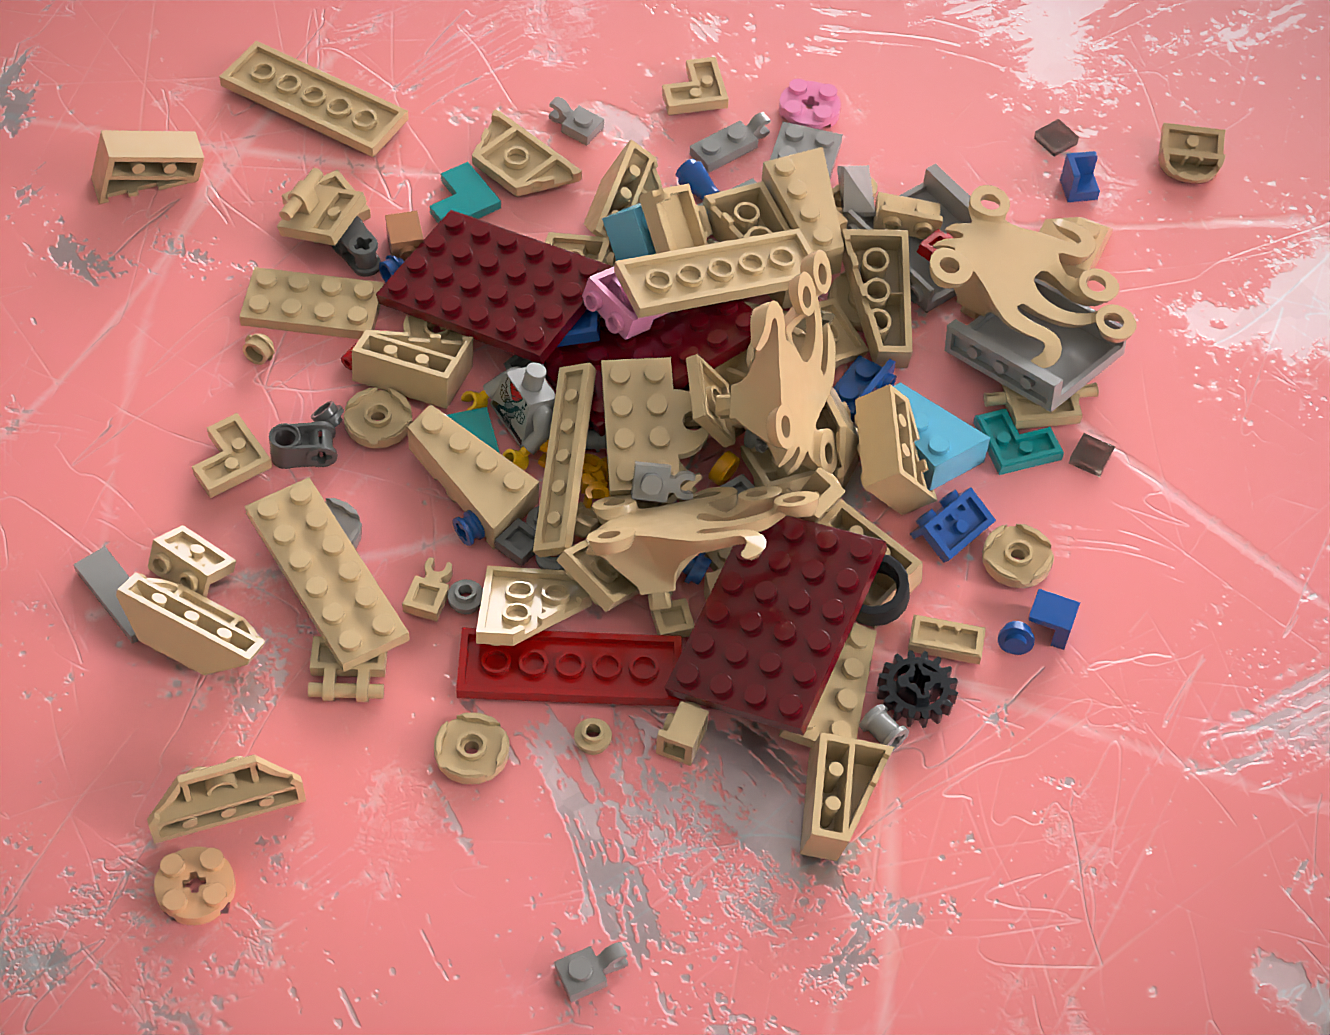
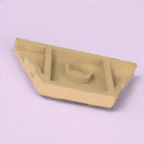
M498 109L493 111L491 115L492 121L488 129H484L481 135V142L476 146L472 154V164L516 197L582 180V170Z

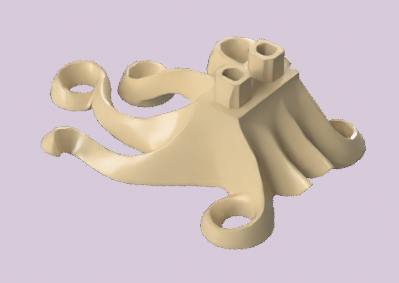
M983 185L977 187L972 192L969 200L968 211L971 223H954L946 227L945 231L953 238L943 239L933 245L937 250L931 255L929 269L934 283L943 288H953L957 295L956 302L962 305L960 311L967 316L976 319L980 315L985 316L987 313H992L1011 329L1043 342L1045 345L1043 352L1031 360L1032 363L1041 368H1048L1059 360L1062 352L1060 339L1048 328L1031 321L1021 314L1017 306L1041 320L1061 327L1080 328L1096 323L1102 337L1116 344L1130 338L1136 330V319L1128 309L1122 306L1110 304L1101 307L1096 312L1074 313L1053 305L1041 295L1035 285V278L1046 281L1057 288L1070 301L1084 306H1099L1111 301L1117 296L1120 287L1117 279L1102 269L1086 270L1077 278L1067 275L1061 263L1079 265L1090 258L1095 251L1096 241L1086 228L1063 219H1055L1053 221L1059 232L1077 243L1073 244L1011 224L1005 220L1010 209V199L1003 190L996 186ZM981 201H992L998 204L999 207L993 210L987 209L981 204ZM1090 280L1102 284L1105 289L1099 292L1093 291L1087 286L1086 282ZM1104 321H1116L1122 327L1120 329H1112Z
M823 250L811 252L803 258L800 274L792 278L789 283V297L792 308L785 316L777 301L767 302L754 308L750 324L751 345L757 352L751 369L741 382L731 385L730 394L717 395L716 416L720 419L730 418L732 426L736 428L744 427L766 442L775 458L777 466H784L786 475L797 470L800 464L813 471L821 467L826 472L832 474L838 462L834 432L827 428L820 430L816 428V422L828 399L835 375V340L829 322L822 326L821 310L818 296L827 293L831 285L830 262ZM806 318V336L799 355L791 333L793 328Z
M778 486L754 487L738 494V490L733 487H713L693 494V499L647 509L638 508L636 499H632L631 495L605 497L593 503V509L602 526L587 535L586 538L589 546L585 554L602 557L635 584L640 595L648 594L650 610L671 608V596L673 591L676 590V580L695 556L704 552L746 544L741 556L747 560H753L759 557L766 547L764 536L758 532L768 529L787 515L792 517L812 516L816 513L819 505V494L810 491H798L782 495V489Z

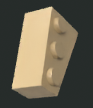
M101 130L91 175L99 204L109 202L108 197L128 193L129 197L139 195L138 190L158 186L159 190L197 182L202 170L204 155L195 131Z
M365 330L352 349V381L378 387V389L387 391V388L393 389L405 397L447 409L472 368L473 337L463 336L462 341L441 340V335L430 334V339L409 338V332Z
M891 384L855 399L856 414L854 420L858 428L859 443L857 450L861 457L862 473L860 474V480L864 489L901 515L936 502L935 491L927 489L923 472L929 470L925 459L919 460L914 443L920 440L909 399Z

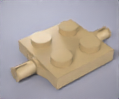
M1097 383L1086 384L1052 412L1003 384V392H986L983 395L985 407L1005 405L1010 412L1016 429L1079 424L1083 416L1079 405V398L1098 397L1099 389Z

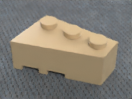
M842 499L818 522L822 525L886 541L887 551L885 554L892 556L903 565L908 574L910 593L922 582L923 562ZM876 573L863 604L878 606L891 601L897 590L894 580L888 575Z
M820 732L809 752L800 854L838 861L850 842L894 747Z

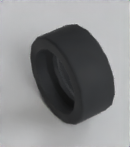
M884 555L877 573L888 575L894 580L897 589L895 596L891 601L883 605L869 606L862 604L855 620L860 624L868 626L887 625L897 620L907 608L910 599L908 574L903 565L890 555Z

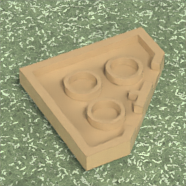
M487 566L476 629V644L514 646L592 606L590 595L577 581L571 579L565 570Z

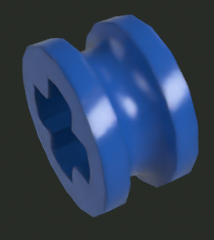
M467 510L464 512L463 518L456 517L452 521L461 541L466 546H471L474 544L475 538L481 540L485 537V531L478 517L471 510Z

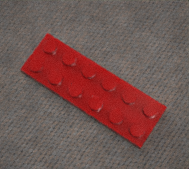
M462 627L456 687L457 698L678 707L680 704L679 698L667 694L665 686L681 655L682 636L541 631L514 646H493L490 644H476L477 628Z

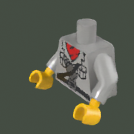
M530 363L527 367L523 368L518 366L509 368L483 385L484 390L481 392L466 391L461 396V401L464 402L474 400L473 405L467 411L487 407L488 399H492L491 407L521 448L519 451L507 449L502 455L522 470L528 467V455L530 453L534 455L550 436L556 393L545 380L546 368L539 363Z

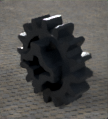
M908 650L906 659L896 654L894 655L893 664L885 662L882 673H879L877 699L884 700L883 704L887 707L888 711L894 710V721L899 720L901 717L907 718L906 724L908 727L912 726L914 720H918L922 728H926L930 718L933 722L939 724L942 714L950 715L958 692L955 691L958 680L957 678H950L951 666L941 668L942 658L939 656L933 661L928 660L927 651L921 654V658L915 657L912 650Z

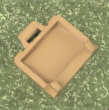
M689 184L661 188L638 196L656 254L708 245L706 239L713 234L705 206L695 204Z

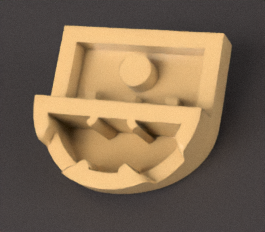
M1163 123L1159 146V164L1161 169L1169 177L1183 182L1205 183L1212 180L1225 160L1226 154H1223L1225 130Z

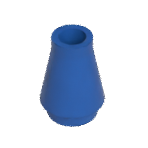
M693 158L689 159L676 171L675 175L679 179L678 184H689L692 194L702 201L704 196L720 192L700 161L697 162Z

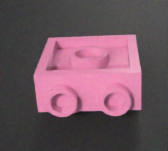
M614 267L590 276L582 295L586 308L591 312L597 311L605 319L608 330L613 334L619 333L625 340L649 330L654 319L668 314L664 313L638 318L614 272Z

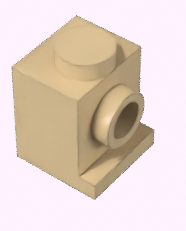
M680 701L675 714L669 712L663 729H660L657 734L656 754L691 766L707 731L709 711L702 709L694 702Z

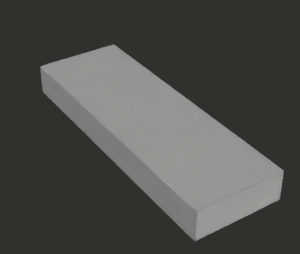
M104 546L73 565L80 578L133 644L138 641V638L116 597L117 590L130 577Z

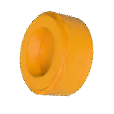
M731 451L725 452L712 467L708 478L718 486L725 484L739 467L740 458Z

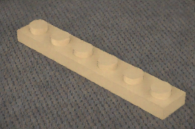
M591 363L559 368L533 552L540 558L561 555L564 550L572 547L596 375V369Z

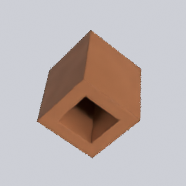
M417 210L385 215L391 256L401 258L404 262L424 242Z

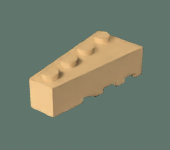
M823 147L763 162L761 181L765 183L790 229L800 228L813 252L823 250L826 253L830 262L831 275L840 273L844 243Z
M763 181L704 196L703 206H705L713 232L712 235L718 242L791 230ZM789 290L768 294L773 301L778 302L782 309L792 307Z
M842 229L841 233L844 243L842 262L868 349L870 350L872 362L883 367L889 359H892L896 362L895 368H907L913 353L908 230Z
M430 404L408 426L409 450L430 475L442 484L446 489V494L454 503L457 502L464 512L471 510L478 517L485 531L486 542L493 550L495 549V539L517 518L522 520L538 504V480Z

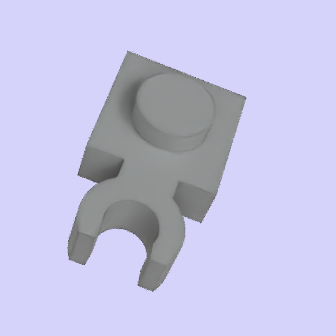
M635 461L631 498L667 502L669 492L675 493L682 500L693 499L692 491L680 489V484L685 480L695 481V474L690 471H680L676 475H671V465Z

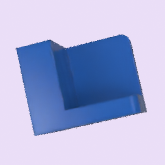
M1096 151L1066 153L1060 182L1067 202L1098 200L1100 189L1094 175L1098 159Z
M1038 589L1028 619L1031 622L1054 629L1055 633L1051 646L1064 650L1081 602Z

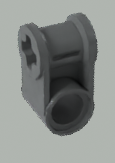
M356 216L337 244L331 246L353 269L354 273L359 276L369 277L379 272L381 260L376 254L378 242L376 237L366 228L363 221Z
M326 421L276 425L269 433L272 463L281 469L312 466L326 467L334 464L337 461V451L333 447V438L336 434L334 425ZM319 431L322 432V436H321V437H318V432H319Z

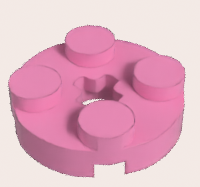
M798 78L790 81L789 87L780 96L779 115L781 118L784 116L788 123L820 130L829 124L832 127L839 119L841 107L837 88L832 84L805 81ZM806 105H813L812 109L806 108Z

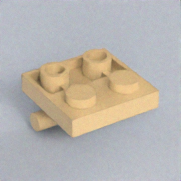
M313 168L304 180H300L288 195V202L279 212L282 218L277 225L280 235L335 246L367 201L364 193L320 185L318 183L322 179L323 173L318 168Z

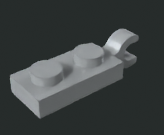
M764 112L756 114L746 126L741 121H738L691 145L690 156L697 162H702L706 171L710 173L758 148V139H762L770 134V130L765 125L770 123L771 119Z

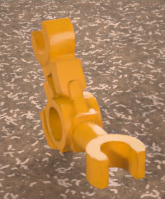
M549 439L541 445L540 451L547 453ZM543 453L538 460V464L544 468L547 457L546 453ZM585 454L580 490L581 494H584V506L591 508L592 499H602L610 496L607 484L609 482L607 456L602 459L593 454Z

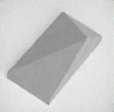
M869 165L838 166L837 173L843 216L847 217V211L850 209L859 217L875 216Z

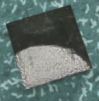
M1057 119L1036 130L1034 139L1055 157L1077 145L1079 136L1060 119Z
M1083 433L1070 457L1069 464L1100 477L1113 455L1115 446Z

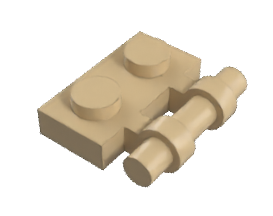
M313 636L310 673L311 676L324 677L323 683H308V697H322L323 701H335V698H356L357 702H369V699H383L384 684H370V677H385L387 652L343 672L321 636ZM337 676L357 677V683H336Z

